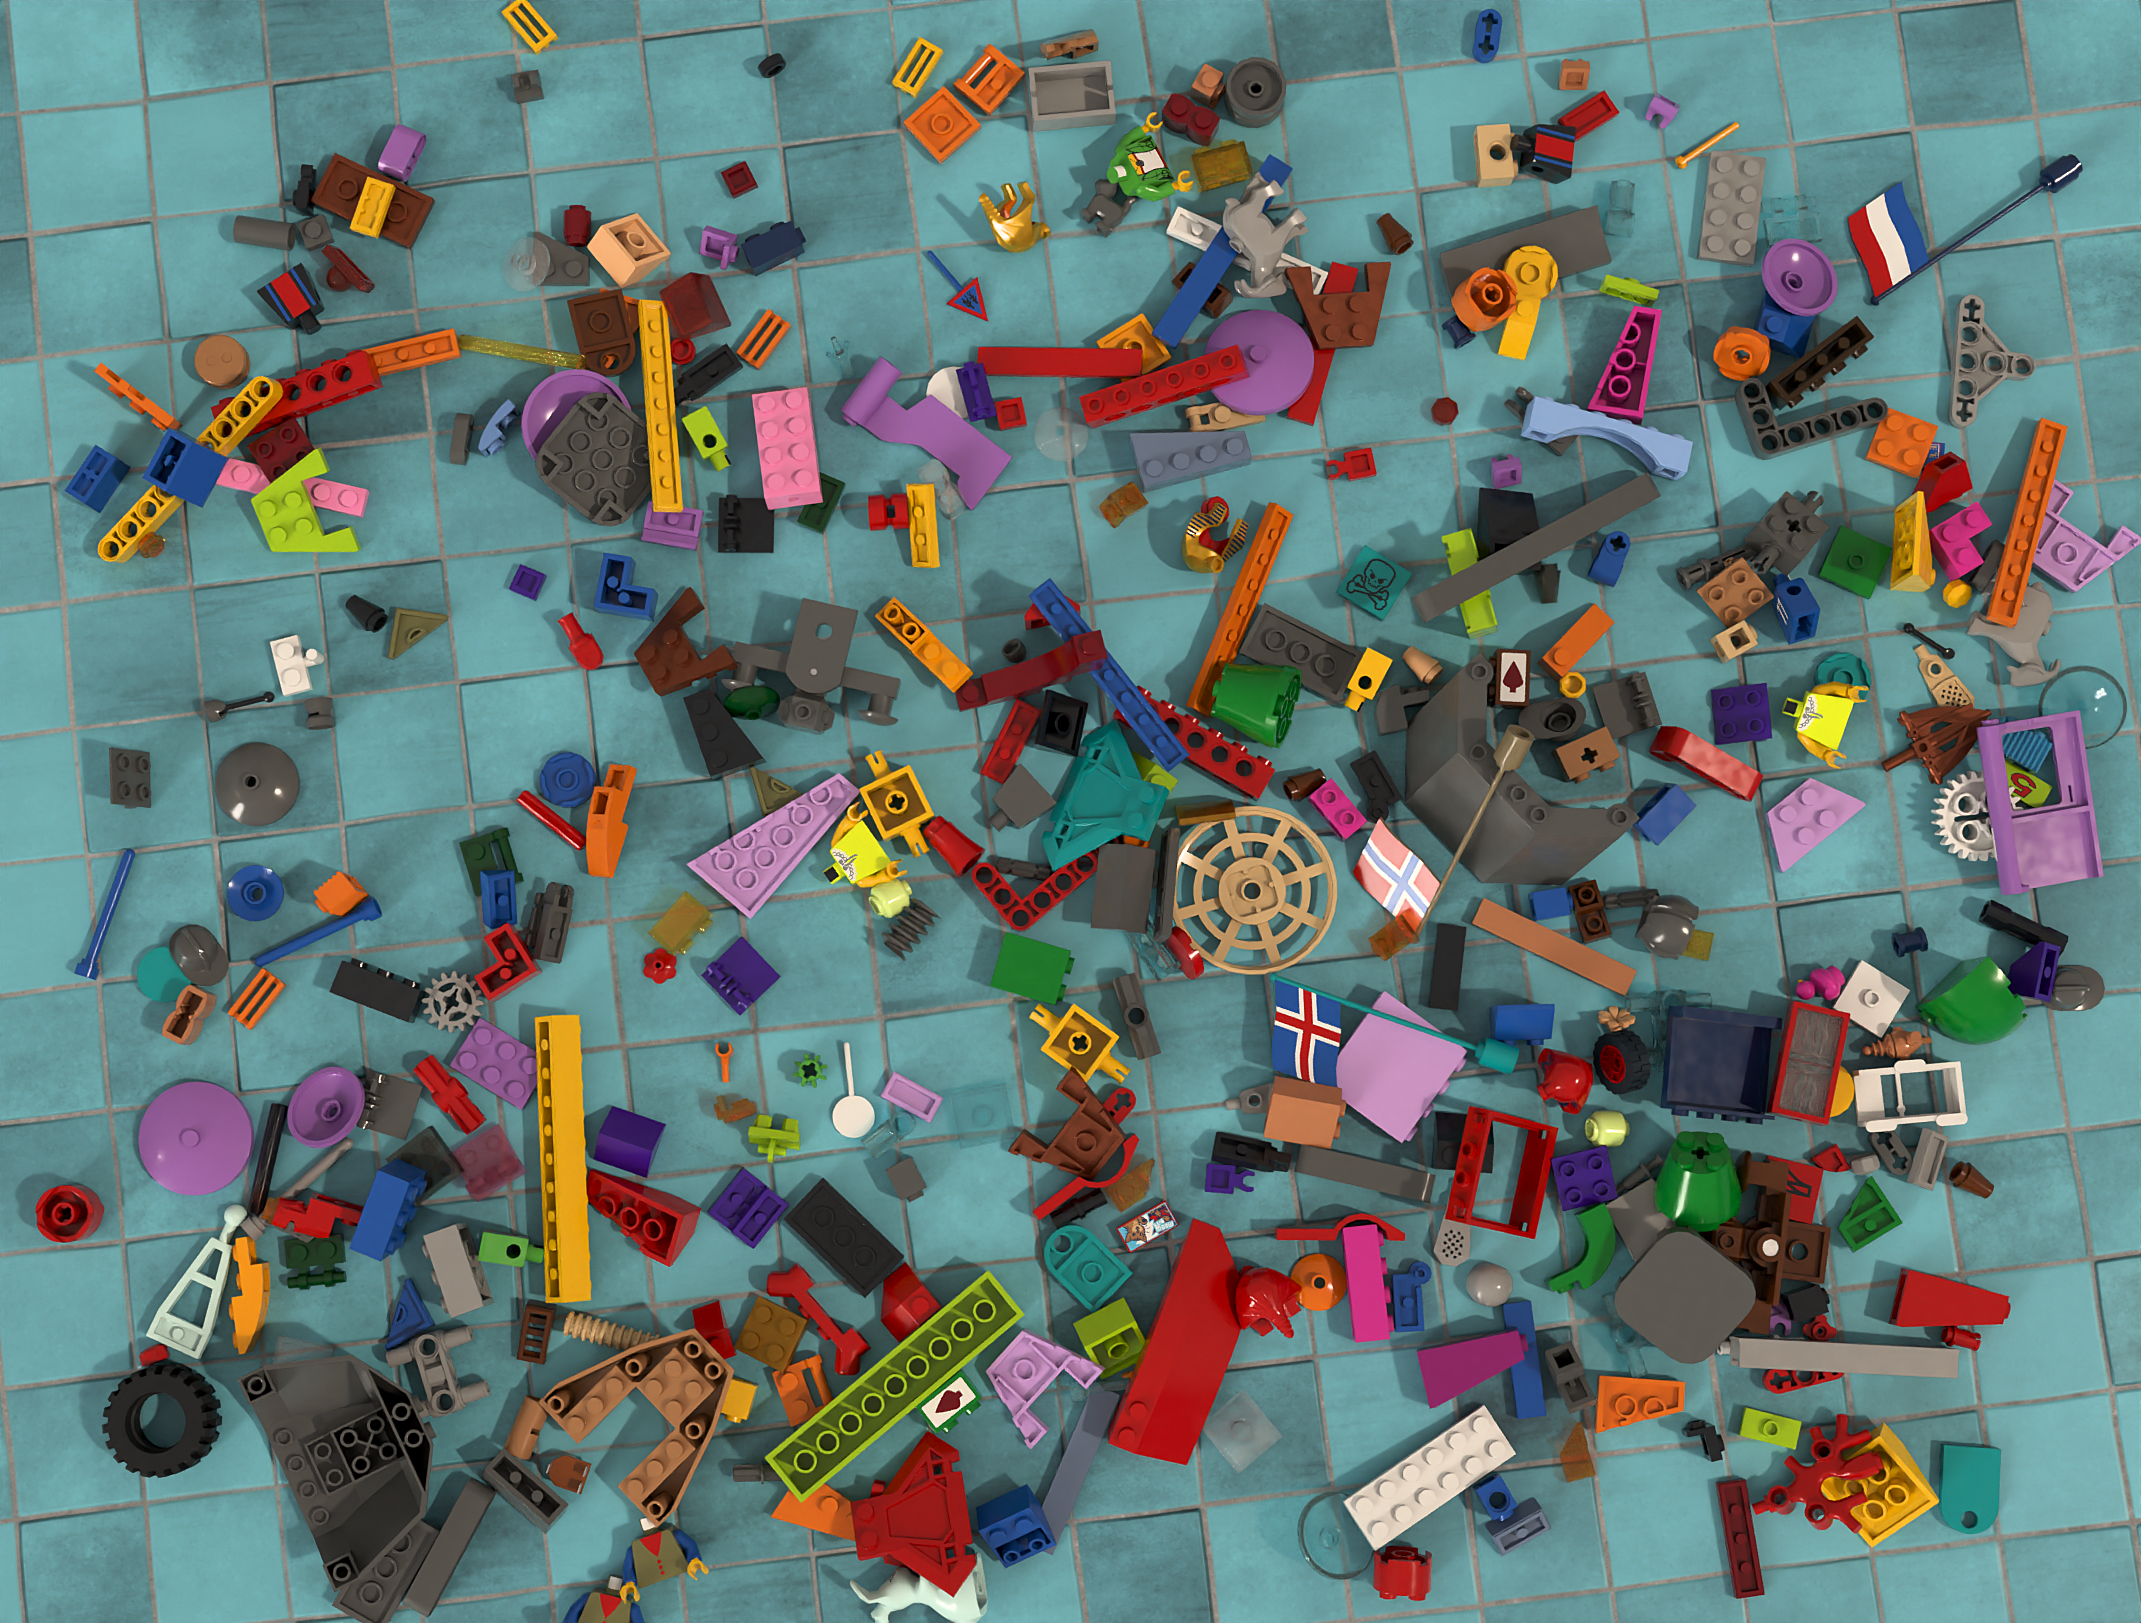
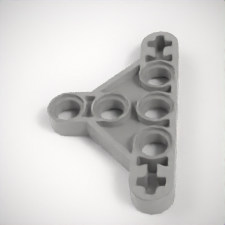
M1977 295L1965 296L1956 307L1948 419L1950 424L1957 429H1965L1976 420L1978 401L2002 381H2023L2030 377L2036 368L2035 361L2030 355L2010 352L1984 322V302ZM1970 302L1976 310L1971 314L1970 321L1963 322L1969 318V309L1964 307ZM1964 328L1974 331L1975 340L1973 342H1967L1962 338L1961 333ZM1962 355H1968L1972 358V368L1966 369L1961 366L1959 360ZM1989 358L1999 360L2001 364L1999 371L1994 372L1988 368L1987 360ZM2021 360L2027 364L2028 372L2026 374L2016 372L2014 367L2016 361ZM1959 382H1967L1971 386L1970 395L1964 396L1959 393L1957 388ZM1970 401V403L1964 405V414L1968 415V418L1962 422L1961 417L1956 414L1962 410L1963 402Z

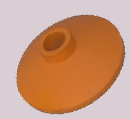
M1325 1254L1305 1256L1294 1266L1290 1276L1293 1281L1302 1287V1291L1296 1295L1297 1301L1305 1308L1314 1311L1327 1310L1337 1305L1343 1298L1347 1287V1279L1343 1267L1337 1260ZM1318 1277L1324 1279L1325 1283L1322 1288H1316L1314 1285V1281Z

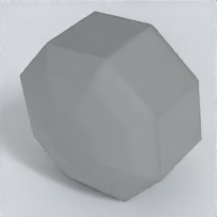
M1875 1154L1854 1158L1849 1162L1852 1173L1856 1175H1866L1880 1167L1878 1157Z

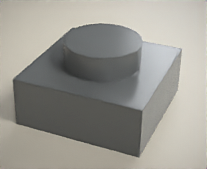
M323 214L297 224L306 249L309 252L335 242L326 217Z

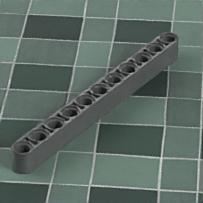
M1646 472L1413 596L1411 600L1423 622L1426 623L1661 497L1649 472Z

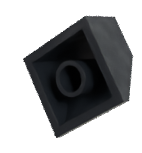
M1435 1112L1432 1169L1456 1170L1467 1114ZM1491 1122L1481 1173H1492L1493 1122Z

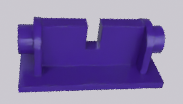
M974 361L964 363V368L956 369L970 423L997 416L983 363L974 364Z

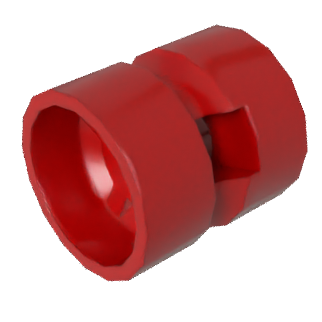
M892 493L889 498H886L884 494L868 495L870 531L886 530L888 526H892L894 530L909 529L907 493ZM888 506H895L894 518H888Z

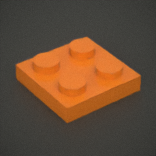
M945 86L938 90L904 121V126L940 164L981 129V124Z
M1888 407L1887 416L1877 425L1865 460L1917 479L1920 476L1938 426Z

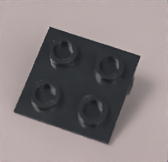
M732 494L726 495V498H719L718 553H774V509L768 510L765 498H737V495Z

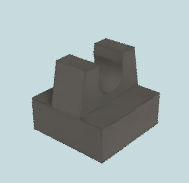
M538 69L511 74L517 104L544 99Z

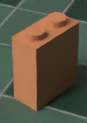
M1275 1076L1265 1117L1263 1137L1331 1149L1333 1138H1339L1341 1122H1337L1338 1117H1344L1346 1101L1342 1100V1088Z

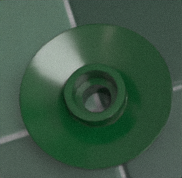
M747 686L731 692L724 701V708L734 718L757 720L773 714L779 708L780 696L769 687Z

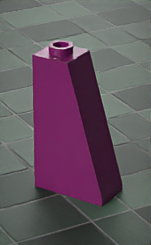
M1518 1328L1417 1349L1430 1409L1436 1408L1524 1360L1523 1352L1529 1351L1525 1334L1519 1335Z

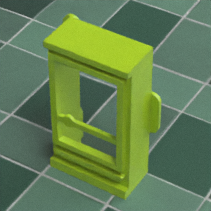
M1471 528L1441 536L1446 548L1445 552L1452 576L1478 562L1479 554ZM1489 589L1460 604L1467 633L1471 639L1498 632L1496 626L1498 623Z

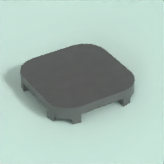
M594 392L585 395L574 404L540 447L536 455L535 464L538 476L547 487L590 521L600 526L610 527L622 524L631 517L652 490L647 423L617 400L616 397L608 393Z
M1689 1226L1673 1227L1670 1229L1665 1227L1657 1233V1239L1623 1278L1619 1277L1615 1284L1614 1304L1618 1315L1626 1324L1670 1358L1680 1363L1695 1364L1711 1356L1748 1315L1755 1304L1756 1290L1749 1271L1744 1266L1740 1267L1700 1236L1698 1230Z

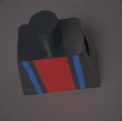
M1537 124L1526 129L1523 136L1515 134L1511 139L1510 149L1521 153V169L1553 184H1558L1571 178L1576 127Z
M302 263L257 290V293L292 330L302 325L307 335H312L321 329L322 326L316 316L323 312L325 308L309 271Z

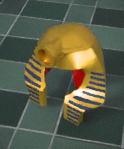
M1215 503L1209 513H1195L1182 539L1181 551L1183 561L1191 570L1197 573H1220L1224 568V563L1244 547L1246 531L1249 525L1242 519L1237 518L1230 537L1222 541H1215L1210 538V528L1220 526L1227 508L1220 503Z

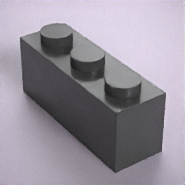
M505 1448L499 1452L483 1471L481 1478L545 1534L566 1512L569 1504Z

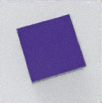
M520 564L509 590L536 601L547 576Z

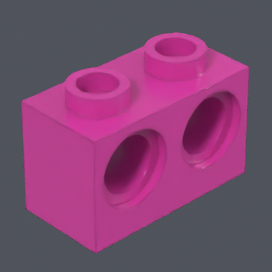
M1332 778L1307 799L1342 842L1367 822Z

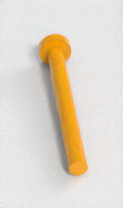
M1737 122L1733 123L1684 157L1680 155L1676 157L1675 162L1680 169L1686 168L1687 162L1738 129L1739 124Z

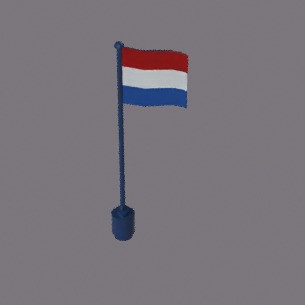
M2069 154L2068 156L2063 155L2040 171V185L1930 260L1927 256L1922 233L1906 202L1902 181L1848 218V228L1852 242L1868 274L1873 293L1870 299L1871 304L1874 306L1879 305L1880 300L2042 189L2047 192L2057 193L2078 179L2079 174L2083 171L2078 158L2073 154Z

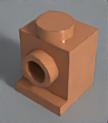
M1204 63L1191 86L1190 98L1215 110L1226 89V84L1223 83L1224 73Z

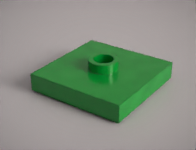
M1841 525L1817 577L1868 600L1872 596L1892 548Z

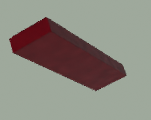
M1746 1479L1715 1482L1734 1598L1741 1599L1765 1595Z

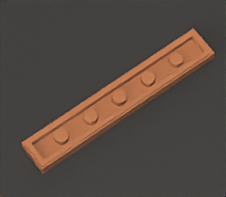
M1485 898L1482 899L1471 922L1474 926L1621 996H1626L1637 972L1635 969Z

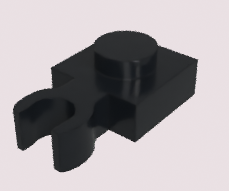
M301 165V181H298L297 190L293 192V205L302 216L313 217L314 205L311 199L316 191L314 188L316 169H313V165Z

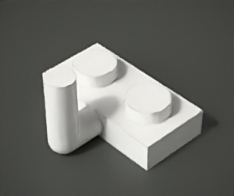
M298 635L270 642L283 695L287 697L313 690L307 667L321 664L324 661V656L314 649L307 650L306 656H304L300 636Z

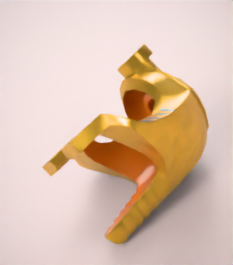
M1027 181L1017 183L1023 201L1012 216H1010V211L1017 202V195L1011 183H1004L1000 186L1004 194V200L997 204L996 208L985 193L979 196V201L995 240L1000 246L1011 253H1022L1030 250L1039 239H1046L1051 235L1049 227L1044 222H1031L1035 195Z

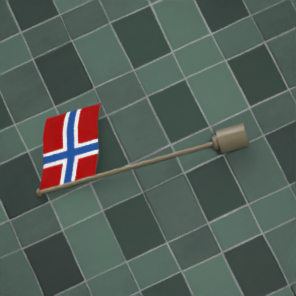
M1514 724L1507 727L1493 754L1496 764L1500 768L1442 881L1437 878L1422 858L1395 836L1383 818H1379L1353 870V874L1364 889L1396 917L1409 933L1411 943L1417 944L1420 942L1418 937L1504 771L1520 768L1535 739L1534 735L1527 729Z

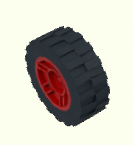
M1627 1029L1606 1033L1598 1037V1041L1594 1044L1593 1065H1595L1596 1075L1599 1077L1601 1084L1606 1087L1605 1089L1615 1095L1642 1089L1650 1078L1651 1063L1649 1061V1053H1647L1646 1046L1641 1041V1038L1634 1034L1633 1031H1628Z

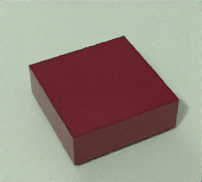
M746 161L721 172L733 199L758 188Z

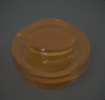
M155 532L146 534L138 543L140 554L144 558L157 557L164 550L165 539L162 535H157Z

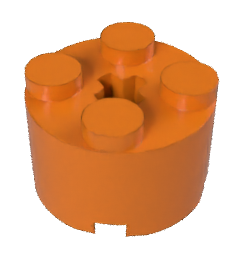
M1484 267L1477 270L1459 284L1451 299V304L1458 318L1473 332L1492 329L1508 318L1516 309L1517 287L1512 278L1500 269L1496 271L1489 269L1490 267Z

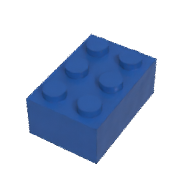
M397 1158L378 1169L349 1249L381 1262L389 1255H393L398 1248L401 1249L404 1246L408 1237L405 1229L408 1222L411 1223L418 1209V1207L414 1206L418 1196H422L427 1185V1181L424 1180L427 1173L426 1170Z

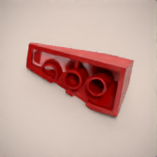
M595 1169L590 1170L586 1183L588 1201L606 1218H611L622 1228L620 1232L626 1237L630 1236L640 1246L639 1250L643 1254L668 1267L672 1266L693 1236L701 1208L680 1197Z

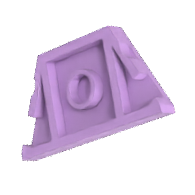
M1812 778L1807 779L1765 813L1768 827L1772 833V845L1776 850L1778 858V870L1781 873L1785 872L1866 806V804Z

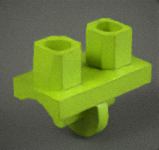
M758 1114L754 1125L749 1126V1143L759 1145L758 1153L768 1154L767 1162L774 1163L775 1155L786 1156L787 1149L800 1150L801 1138L798 1120L783 1119L782 1129L775 1130L771 1129L772 1117Z

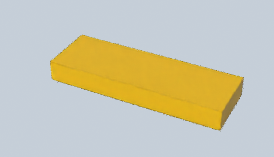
M934 483L906 484L912 567H940Z

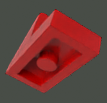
M720 1300L693 1309L695 1329L723 1359L736 1356L737 1352L734 1348Z

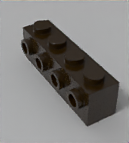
M1858 316L1854 317L1771 380L1765 386L1768 397L1779 410H1782L1787 405L1790 409L1804 399L1801 394L1808 389L1814 392L1825 383L1823 378L1831 372L1835 376L1847 366L1845 363L1847 359L1852 356L1856 360L1869 349L1866 345L1874 336Z

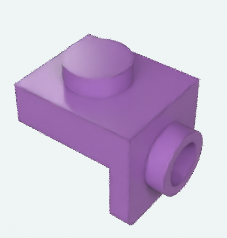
M706 225L703 229L699 254L720 260V269L726 270L730 263H735L738 258L740 249L736 246L738 235Z

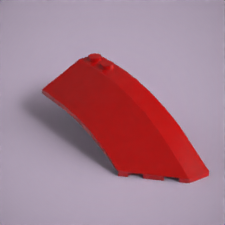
M1193 1217L1173 1264L1146 1341L1107 1432L1109 1444L1137 1455L1187 1465L1211 1410L1241 1332L1236 1309V1287L1238 1286L1240 1275L1219 1227Z

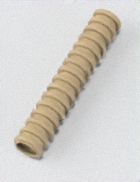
M574 1311L568 1313L563 1327L564 1336L571 1334L574 1339L581 1337L582 1341L589 1339L590 1343L596 1341L600 1346L607 1344V1348L615 1346V1350L618 1351L621 1348L626 1351L634 1346L661 1338V1335L658 1334L652 1336L651 1332L644 1334L643 1330L637 1332L633 1327L629 1330L626 1325L618 1327V1323L611 1325L607 1320L601 1322L600 1318H596V1320H593L592 1316L585 1318L582 1313L575 1315Z

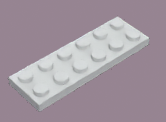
M1481 1405L1352 1493L1342 1502L1373 1550L1376 1551L1516 1453L1485 1405Z

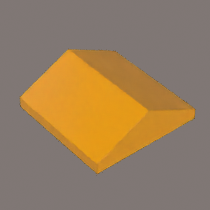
M1143 313L1096 341L1098 348L1142 349V376L1149 374L1172 359L1162 341L1152 336L1154 329ZM1118 378V379H1119L1120 382L1122 383V382H1125V381H1128V380H1131V379H1134V378Z

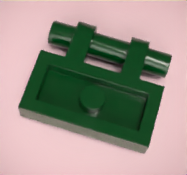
M344 1234L329 1235V1238L314 1237L308 1243L300 1239L284 1241L287 1269L298 1268L299 1273L297 1277H288L287 1285L289 1289L309 1290L311 1286L318 1285L334 1287L336 1283L347 1281L345 1271L335 1272V1263L346 1262ZM324 1265V1273L310 1275L309 1266Z

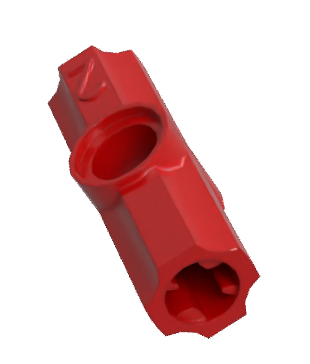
M431 1054L413 1069L432 1093L431 1097L442 1111L450 1114L466 1135L478 1129L487 1120L484 1114L468 1097L469 1093L457 1078L447 1072L434 1055Z

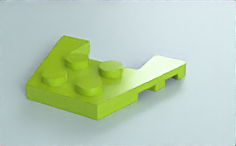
M321 447L313 450L251 499L272 552H357L361 549L353 526L328 534L324 533L305 486L304 480L330 471Z

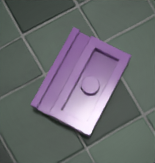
M648 501L641 541L697 551L704 511L683 507L681 513L653 512V501Z

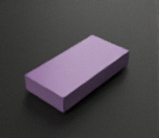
M895 1071L892 1073L881 1094V1097L931 1123L943 1100V1097Z

